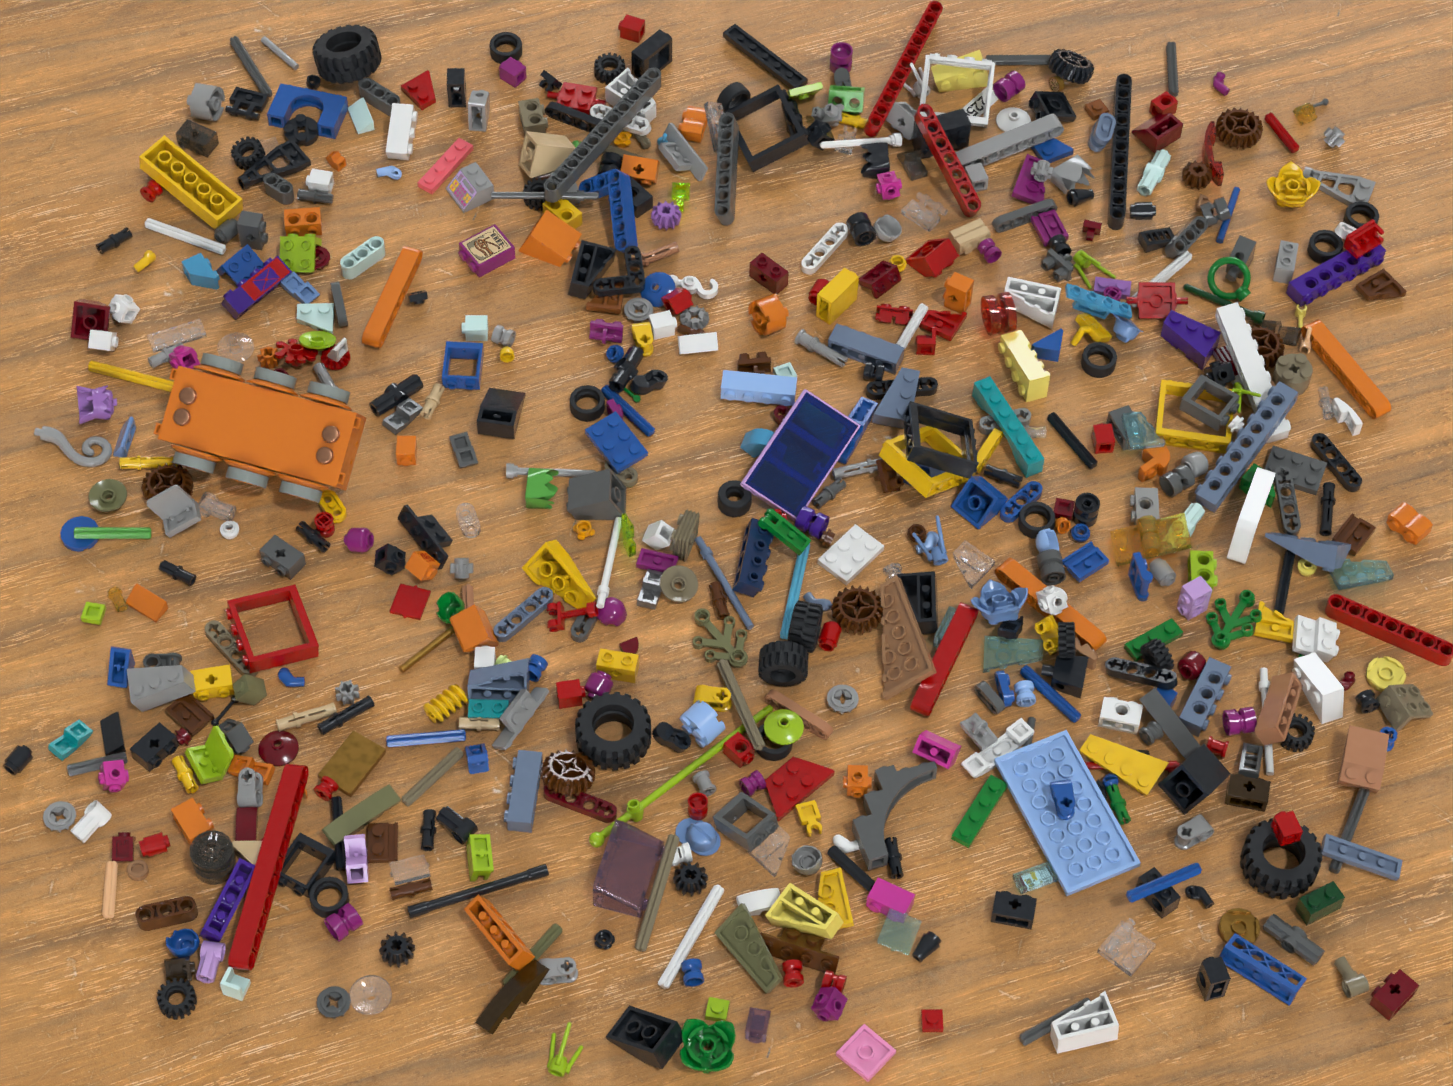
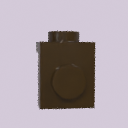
M190 956L164 959L166 980L173 981V978H177V980L183 978L192 981V975L196 974L195 962L190 961Z

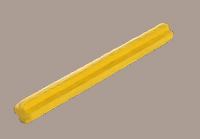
M93 360L88 364L89 371L171 392L174 381Z

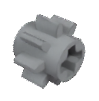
M1336 126L1333 129L1328 127L1324 132L1326 137L1323 140L1332 148L1336 145L1340 147L1345 142L1343 139L1345 134Z
M1039 160L1037 163L1034 162L1031 174L1034 175L1035 180L1044 182L1047 179L1050 180L1054 168L1050 167L1048 161Z
M454 558V563L450 564V573H455V578H469V573H473V563H469V558Z
M351 680L341 681L340 686L335 687L336 700H341L344 706L346 704H354L355 699L360 698L358 684L353 685Z

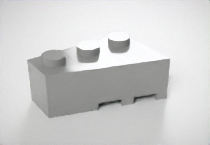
M182 665L127 669L131 703L142 712L196 692L193 674Z

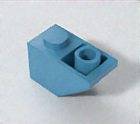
M199 253L181 261L183 272L192 285L215 290L219 289L218 281L220 277L216 270H212V265L208 258L205 259Z

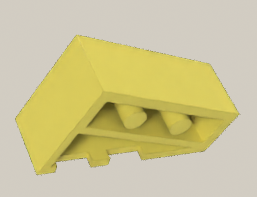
M980 50L957 57L959 59L973 57L977 61H982L983 59ZM946 65L931 67L939 93L986 87L988 83V70Z
M791 883L787 885L765 915L771 925L796 929L799 932L829 939L834 937L844 923L837 912Z

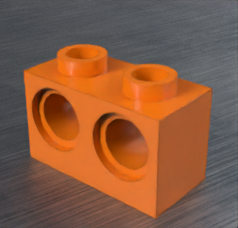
M320 207L284 209L286 236L288 234H298V236H305V234L322 235Z

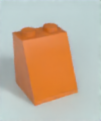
M546 210L518 251L561 267L564 262L568 263L572 258L573 254L571 251L576 250L580 245L581 241H579V238L582 234Z

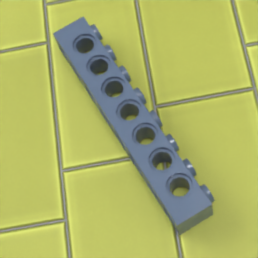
M1280 381L1276 386H1272L1269 389L1266 400H1261L1257 407V412L1249 416L1246 427H1242L1238 431L1235 442L1231 441L1229 443L1226 454L1224 456L1221 455L1216 462L1215 469L1207 473L1204 484H1199L1196 488L1195 502L1214 513L1297 402L1298 392ZM1278 402L1280 403V405H1274L1272 403ZM1268 416L1270 419H1263L1262 417ZM1258 430L1260 433H1253L1252 431ZM1242 444H1248L1249 447L1245 448V447H1242L1241 445H1242ZM1237 458L1239 459V461L1234 462L1231 459ZM1226 472L1229 475L1223 476L1220 473ZM1216 486V487H1218L1219 489H1217V490H1212V489H1210V487Z

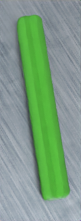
M75 527L74 538L150 539L151 528Z

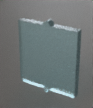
M890 908L877 943L891 948V951L897 950L909 955L922 921L908 916V913L903 914Z

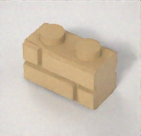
M980 218L949 231L948 238L958 255L972 252L983 240L990 238L991 233Z

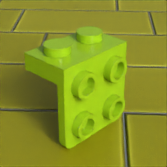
M288 234V236H280V259L288 266L292 273H313L315 271L316 246H321L322 239L316 237V234H305V236Z
M213 726L205 745L190 747L185 751V755L201 784L223 780L234 756L233 749L228 745L225 735L219 726Z

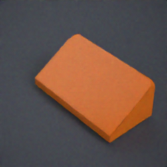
M139 584L133 587L125 602L126 605L154 622H157L168 610L167 602Z

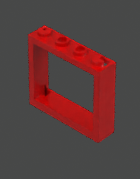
M295 584L227 600V609H225L226 619L231 621V633L237 637L236 646L238 651H242V662L245 666L247 665L249 673L318 657L319 644ZM289 600L305 644L254 656L238 612Z

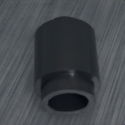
M1135 202V204H1130L1131 219L1152 220L1153 216H1156V205H1152V202Z
M17 745L5 759L3 767L12 775L21 773L33 759L32 751L25 745Z

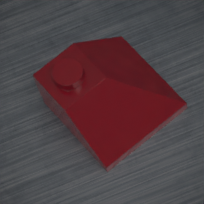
M86 299L74 301L71 338L89 340L90 330L108 331L111 306L99 301Z

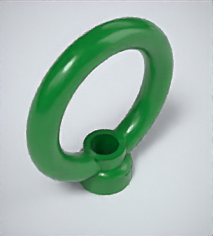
M1223 257L1212 264L1208 271L1207 282L1214 295L1225 300L1238 299L1241 302L1251 293L1248 289L1251 282L1250 271L1242 260L1235 257ZM1225 264L1236 265L1243 273L1242 286L1232 293L1221 291L1216 286L1214 280L1218 268Z

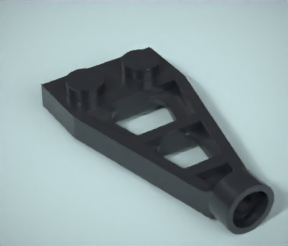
M291 139L275 147L237 179L241 188L245 190L254 184L263 182L266 174L260 175L257 172L263 166H267L271 170L270 173L283 177L311 166V160ZM282 156L289 165L276 168L272 162Z

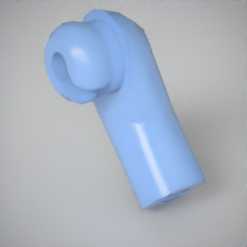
M392 165L376 169L378 177L388 176L398 180L402 176V172Z
M934 531L927 533L925 543H923L928 551L936 547L939 540L938 534ZM919 544L915 545L917 554L924 553Z

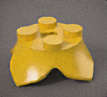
M1292 161L1285 164L1279 170L1277 178L1274 176L1270 177L1266 182L1267 187L1277 201V205L1291 208L1303 207L1306 201L1317 193L1321 184L1316 178H1304L1301 168Z

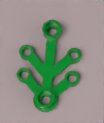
M1250 590L1241 592L1239 595L1240 602L1231 617L1227 611L1226 600L1223 598L1215 600V609L1219 611L1225 624L1223 630L1218 625V615L1215 612H1209L1206 615V621L1214 632L1211 641L1217 649L1224 650L1229 647L1232 640L1244 636H1252L1254 630L1253 626L1249 623H1258L1262 620V613L1258 609L1252 610L1249 616L1240 618L1245 608L1252 607L1255 604V595ZM1242 626L1241 630L1231 632L1232 629Z

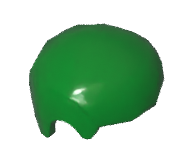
M454 592L442 594L436 602L439 607V611L436 614L444 623H451L450 617L465 610L463 600Z

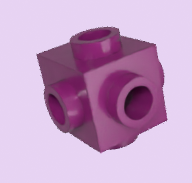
M835 987L820 988L815 996L811 1010L822 1021L838 1020L848 999Z

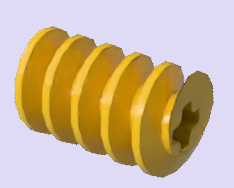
M455 684L450 685L448 690H443L442 694L436 696V699L432 698L430 704L425 703L423 708L429 719L436 724L437 719L440 722L444 721L443 714L447 718L450 717L449 710L456 713L455 706L461 709L463 707L461 701L465 704H468L469 701L465 692Z

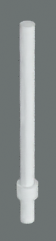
M621 517L615 518L601 585L598 586L596 606L600 609L604 608L605 600L609 595L610 588L608 586L622 525Z
M1265 667L1260 668V682L1258 683L1262 707L1270 686L1268 669ZM1272 744L1264 745L1266 775L1272 776L1274 775Z

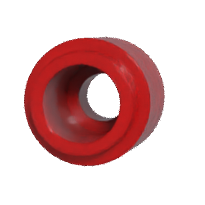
M817 279L808 297L812 304L817 305V294L829 283L827 279Z
M829 621L823 624L818 639L819 647L822 650L833 651L837 647L842 631L838 623Z
M162 832L144 837L143 840L139 841L143 857H152L168 852L167 847L171 846L168 835L163 836Z

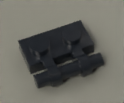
M235 87L229 98L230 104L234 105H227L225 112L231 113L232 116L236 117L238 115L243 116L248 120H259L260 114L255 113V111L263 112L269 96L264 93Z

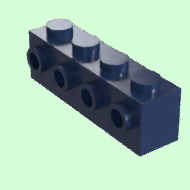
M752 518L745 527L732 588L733 591L753 598L764 587L762 579L768 568L766 560H768L771 553L769 544L772 543L774 535L767 529L759 527V520Z

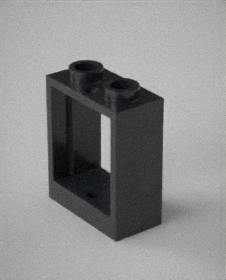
M659 29L631 52L632 75L635 78L639 79L649 68H658L661 71L672 62V37L668 33Z
M299 833L287 850L278 885L281 887L287 886L298 896L304 895L309 898L312 885L319 879L324 878L335 863V850ZM301 851L323 861L307 885L285 874Z

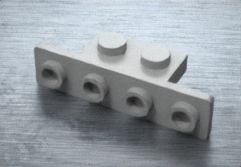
M669 123L664 132L667 134L668 142L660 143L658 149L676 171L690 170L698 181H702L708 167L675 125Z
M535 687L531 693L527 689L519 691L499 718L506 727L492 744L494 749L506 750L512 745L513 740L523 730L524 725L545 700L549 693L547 688Z

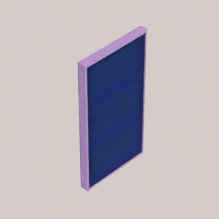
M804 389L740 485L773 508L780 509L781 513H786L787 517L795 522L800 510L804 506L809 505L861 425Z

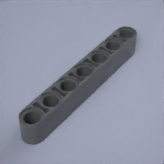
M730 112L720 116L718 129L714 211L722 225H730L735 219L739 125L734 115Z

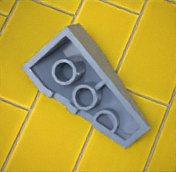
M1276 532L1265 533L1266 538L1310 563L1323 567L1322 570L1334 572V569L1342 567L1351 549V544L1330 540L1316 542L1315 538L1310 537L1298 539L1296 535Z

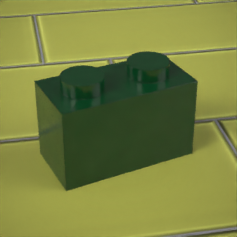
M1332 881L1299 898L1295 910L1307 926L1340 909L1345 896L1335 882Z

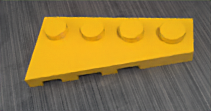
M1092 734L1089 735L1079 750L1081 754L1108 772L1115 774L1117 778L1144 796L1148 795L1169 764V762Z

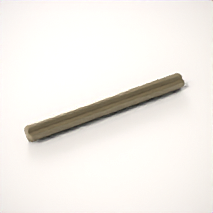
M720 659L717 667L727 689L731 693V698L753 748L759 751L763 750V747H765L764 740L729 662Z
M669 834L635 943V949L641 952L646 951L680 840L677 835Z

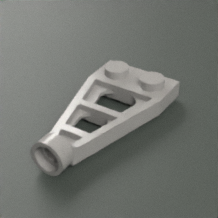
M1305 166L1303 171L1304 178L1313 177L1320 182L1322 179L1334 180L1336 183L1333 188L1321 183L1319 190L1347 206L1359 201L1369 202L1376 183L1360 176L1318 171ZM1339 184H1352L1354 186L1353 193L1351 195L1344 194L1338 189Z

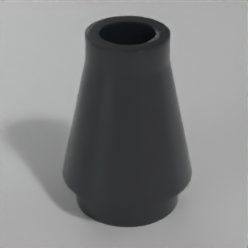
M1071 189L1066 195L1069 205L1077 206L1093 199L1094 192L1092 189Z
M928 931L926 934L924 933L912 956L917 961L922 962L940 947L941 939L931 931Z

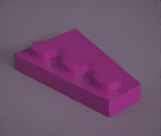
M1029 154L1026 155L1011 197L1029 204L1045 200L1044 182L1035 180L1034 175L1031 174L1034 162L1037 163L1042 159Z

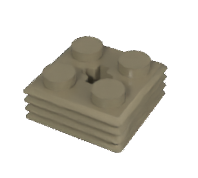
M688 509L685 510L684 514L679 515L677 521L679 526L677 530H673L670 539L672 540L670 550L673 551L672 555L679 556L680 560H684V562L687 561L695 538L698 535L700 518L699 512L696 514L695 511H688Z

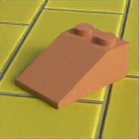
M1349 725L1337 784L1357 789L1364 788L1370 792L1377 793L1381 787L1389 734Z

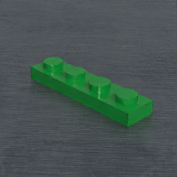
M993 775L989 776L952 834V840L970 848L1008 788L1006 782Z

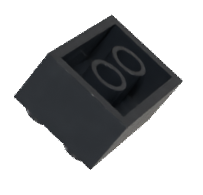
M964 109L936 115L954 150L969 146L971 122ZM914 121L912 145L919 159L930 158L933 154ZM928 127L929 131L935 132L932 127ZM939 142L936 143V145H937L938 147H940V148L943 147V145H942L941 143H939Z

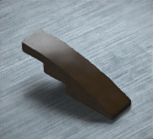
M533 959L498 992L475 1023L493 1035L504 1017L510 1020L521 1002L524 1004L528 1003L550 969L536 959Z

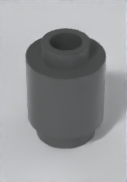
M232 218L223 222L214 230L215 239L220 243H228L239 234L237 228L238 221Z

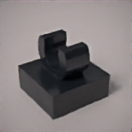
M545 70L540 74L544 80L539 83V86L544 88L548 84L547 92L553 91L554 86L560 89L563 85Z

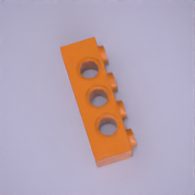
M478 894L464 908L509 966L520 971L535 958L533 953L489 900Z

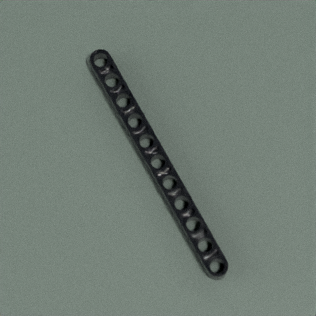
M1128 74L1117 76L1114 90L1113 116L1116 124L1112 135L1107 222L1112 230H1120L1123 227L1126 214L1132 78Z

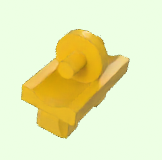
M1049 615L1035 623L1034 628L1043 640L1045 651H1048L1049 655H1053L1059 651L1058 625L1053 615Z

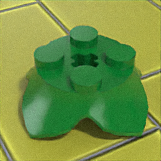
M686 1019L682 1029L684 1047L680 1050L682 1063L693 1070L702 1071L703 1073L721 1071L730 1067L734 1060L732 1047L736 1037L733 1023L716 1021L712 1025H707L700 1019ZM707 1046L709 1048L711 1046V1050L706 1051L704 1047Z

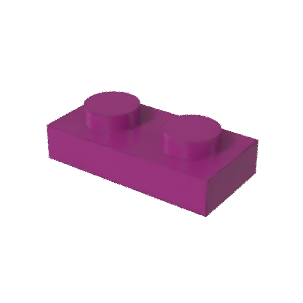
M641 548L636 568L664 572L669 567L678 564L679 556Z

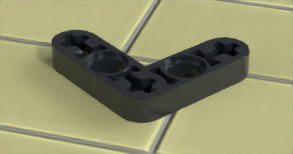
M628 246L624 251L626 276L599 278L593 282V292L596 296L604 297L640 293L645 289V275L641 251L638 247ZM631 253H634L635 260H632ZM638 267L640 270L637 272H633L630 270V268ZM635 278H638L639 285H636ZM616 283H622L624 287L616 288L614 285Z

